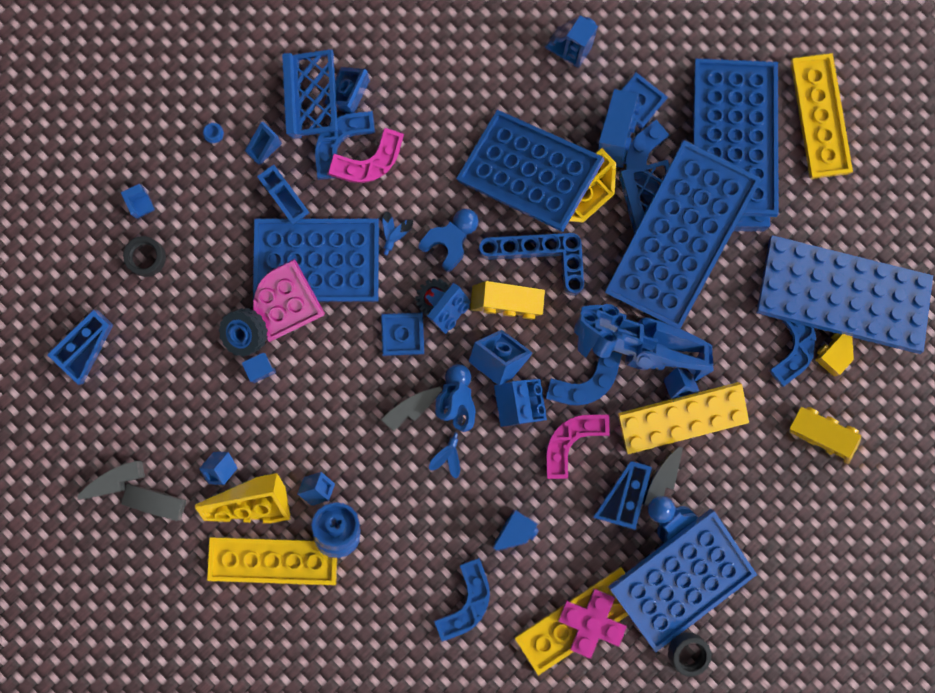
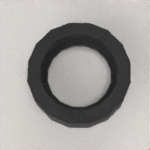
M140 236L130 240L125 246L123 260L126 267L134 274L150 277L162 270L165 265L166 254L162 245L153 238ZM141 245H150L156 251V261L149 268H139L133 262L134 251Z
M684 632L677 635L671 641L668 647V658L672 666L680 674L693 677L702 674L709 667L712 652L710 646L698 634ZM688 644H698L700 646L698 659L690 665H682L679 662L681 650Z

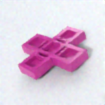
M594 589L586 608L566 600L558 621L578 629L570 648L571 651L591 659L598 639L618 647L620 646L627 626L607 618L615 597Z

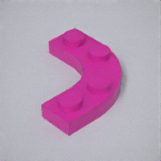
M384 128L375 155L364 161L352 160L333 154L327 175L353 183L371 182L382 177L394 165L404 134Z
M609 415L577 416L567 420L556 429L547 446V479H568L569 449L576 440L586 436H610Z

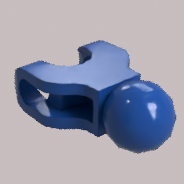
M464 208L455 213L452 223L450 222L445 227L430 229L419 243L418 249L422 252H427L437 244L446 246L448 248V255L442 267L446 272L452 271L463 258V242L467 238L466 235L473 233L478 227L479 219L477 214L471 209Z
M455 364L445 374L447 384L443 385L442 393L436 398L435 413L443 421L453 419V426L461 432H466L474 426L476 411L471 398V389L468 387L471 382V372L466 366ZM463 415H465L466 422L462 425Z
M665 496L655 497L648 505V513L651 519L659 523L657 529L658 537L664 543L699 518L689 507H675L672 500Z

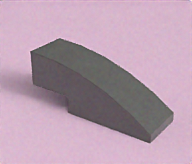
M440 387L418 393L401 402L381 420L395 432L408 417L416 421L443 390Z
M674 447L656 467L649 479L642 504L649 505L655 497L664 496L665 488L674 489L683 448Z
M142 461L121 465L101 475L82 490L77 496L78 500L125 491V482L145 478Z
M127 484L121 504L149 514L180 521L186 499Z

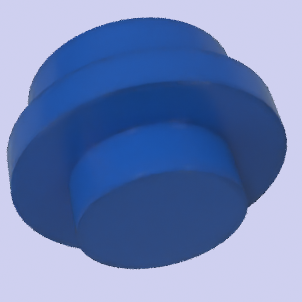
M209 123L203 129V136L207 142L215 144L222 140L224 131L219 124Z

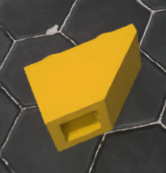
M834 333L831 336L833 340L829 345L824 344L817 352L819 356L815 360L833 377L841 375L854 360L852 336Z

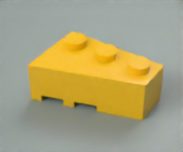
M485 281L472 286L470 310L482 311L487 314L502 313L503 316L509 317L523 315L524 319H535L536 316L543 315L545 290Z
M801 407L790 427V433L812 445L825 449V452L830 455L835 454L843 458V462L849 465L861 441L862 435L858 434L859 431L851 426L845 428L839 425V421L830 416L824 418L818 415L819 412L811 407L806 409Z

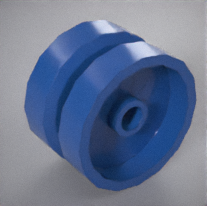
M334 502L320 508L313 517V537L316 547L322 554L332 558H341L348 556L356 549L360 542L361 532L358 515L352 507L344 503Z

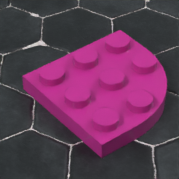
M295 259L271 270L261 280L255 292L253 309L262 316L263 321L266 323L268 342L302 327L325 314Z

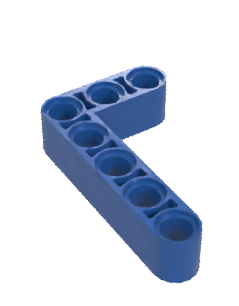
M575 233L491 237L483 239L480 243V256L486 260L562 256L564 291L568 295L575 296L584 287L582 244L580 237ZM552 241L555 243L556 248L549 250L545 247V243ZM566 241H575L576 248H568L566 246ZM532 242L535 245V249L528 251L525 249L524 244ZM507 243H511L515 247V250L512 252H507L504 250L503 246ZM487 244L492 245L494 251L492 253H485L483 247ZM569 260L576 261L578 268L570 269L567 266V262ZM574 280L578 282L579 289H570L569 281Z

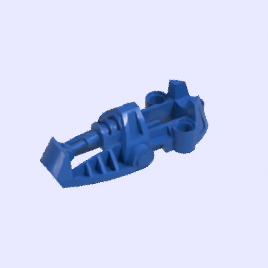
M612 304L589 305L581 308V314L574 327V332L579 336L578 351L585 358L591 348L597 356L602 358H608L613 350L626 355L625 365L640 370L655 369L656 367L659 370H663L665 366L688 368L694 376V381L714 371L712 345L682 329L679 330L667 323L652 318H643L638 323L627 320L626 315L620 313L619 309ZM676 351L699 353L697 358Z

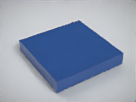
M635 73L621 90L639 94L638 102L641 103L639 115H635V120H637L636 126L641 130L668 98L638 73Z
M423 312L381 314L383 356L425 354Z

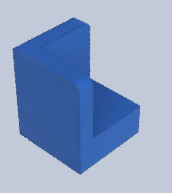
M141 184L121 192L130 214L136 219L155 210L146 189Z
M261 353L242 362L246 374L252 383H256L276 373L266 353Z
M679 367L675 368L664 379L671 399L699 392L693 375Z
M213 452L199 469L208 484L224 485L238 467L229 452Z
M322 472L312 474L303 478L297 495L311 506L330 500L335 483Z

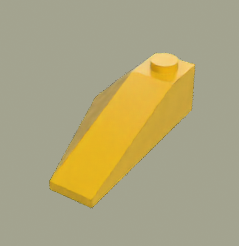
M277 473L256 477L195 504V509L204 521L230 522L231 519H243V522L251 523L252 519L263 520V523H275L290 520L291 517L286 488Z

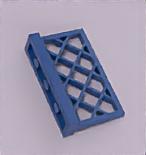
M329 49L292 55L291 53L282 54L286 134L293 139H299L305 135L338 131L333 50ZM328 56V63L323 69L316 64L321 57ZM307 59L311 63L303 72L299 69V60ZM316 66L321 72L312 80L307 75ZM324 75H327L329 83L323 89L317 83ZM306 77L312 83L304 92L300 89V83ZM317 86L322 92L313 100L308 94ZM327 94L330 97V103L324 109L318 103ZM307 97L313 103L305 112L301 108V103ZM318 106L323 112L314 120L309 114ZM328 114L331 117V126L323 127L319 123ZM308 117L314 123L309 129L303 130L302 123Z
M668 160L631 170L627 169L618 174L634 234L649 205L641 202L640 195L644 190L654 198L656 193L645 186L650 178L659 183L662 182L661 179L652 174L657 167L664 166L667 173L670 167ZM642 172L648 176L643 186L635 182L633 174Z

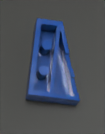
M93 310L48 356L78 385L84 384L113 324L99 310Z

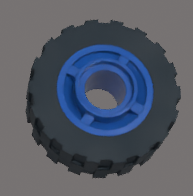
M250 308L237 309L225 315L220 322V340H222L223 346L229 352H232L233 355H240V357L248 356L265 345L268 329L262 316L257 314L255 310H250Z

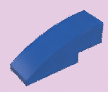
M272 165L257 176L293 225L310 213L275 165Z

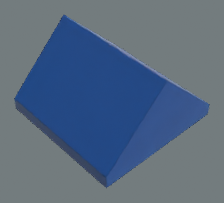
M340 68L335 79L337 110L346 114L355 113L370 81L366 69ZM327 96L324 102L326 105L330 103L329 96Z

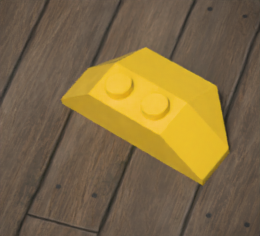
M603 148L596 154L603 156L604 162L569 220L570 222H585L614 196L616 162Z

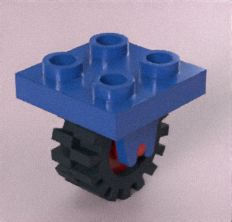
M434 278L432 283L427 280L425 281L426 286L420 285L422 290H417L416 293L419 296H415V300L419 309L429 317L439 330L446 334L454 328L461 314L468 310L471 301L455 283L449 286L442 279L437 281Z

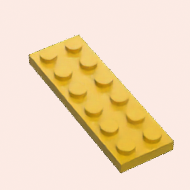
M833 53L792 58L790 63L810 179L851 174L853 168Z
M740 382L618 413L627 454L749 423L743 386Z
M210 537L207 581L336 585L337 558L322 554L316 547L315 541Z
M619 567L569 602L586 608L594 589L615 597L608 586L624 575V570L622 567ZM615 597L607 618L619 622L628 614ZM564 605L514 637L538 675L574 652L570 648L578 629L558 621Z

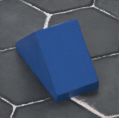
M261 122L245 152L260 165L282 143L279 137L264 122Z

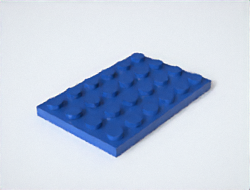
M497 110L456 179L461 184L563 232L603 164L604 158Z
M254 219L253 300L259 283L271 270L295 259L318 302H379V219H301L294 225L289 219Z
M709 509L608 587L653 650L657 652L757 574L715 511Z

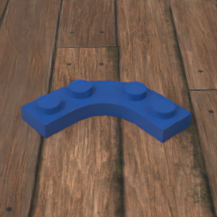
M372 111L340 116L337 118L338 131L320 134L315 149L318 180L336 178L327 174L333 154H337L340 144L345 139L355 135L375 133Z
M657 120L642 130L632 141L630 149L626 154L625 170L646 166L649 153L668 138V132ZM642 172L633 174L635 182L643 186L648 176ZM650 178L645 187L656 193L660 185ZM644 190L640 195L642 200L649 205L653 196Z
M782 320L792 335L793 346L786 358L772 367L769 372L779 385L784 387L800 375L811 363L814 356L816 335L813 327Z
M612 352L608 358L599 357L593 377L587 382L571 384L551 378L545 399L573 406L586 405L600 399L609 391L616 379L622 354Z
M480 557L460 565L468 589V597L464 606L453 614L434 620L442 642L462 635L474 628L486 612L489 604L490 589Z

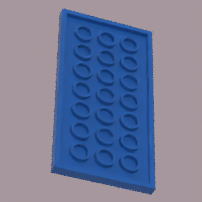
M695 59L693 145L762 178L742 216L777 217L779 214L778 62Z
M683 140L605 293L680 330L762 178Z
M772 235L769 239L756 313L921 354L924 352L934 275Z

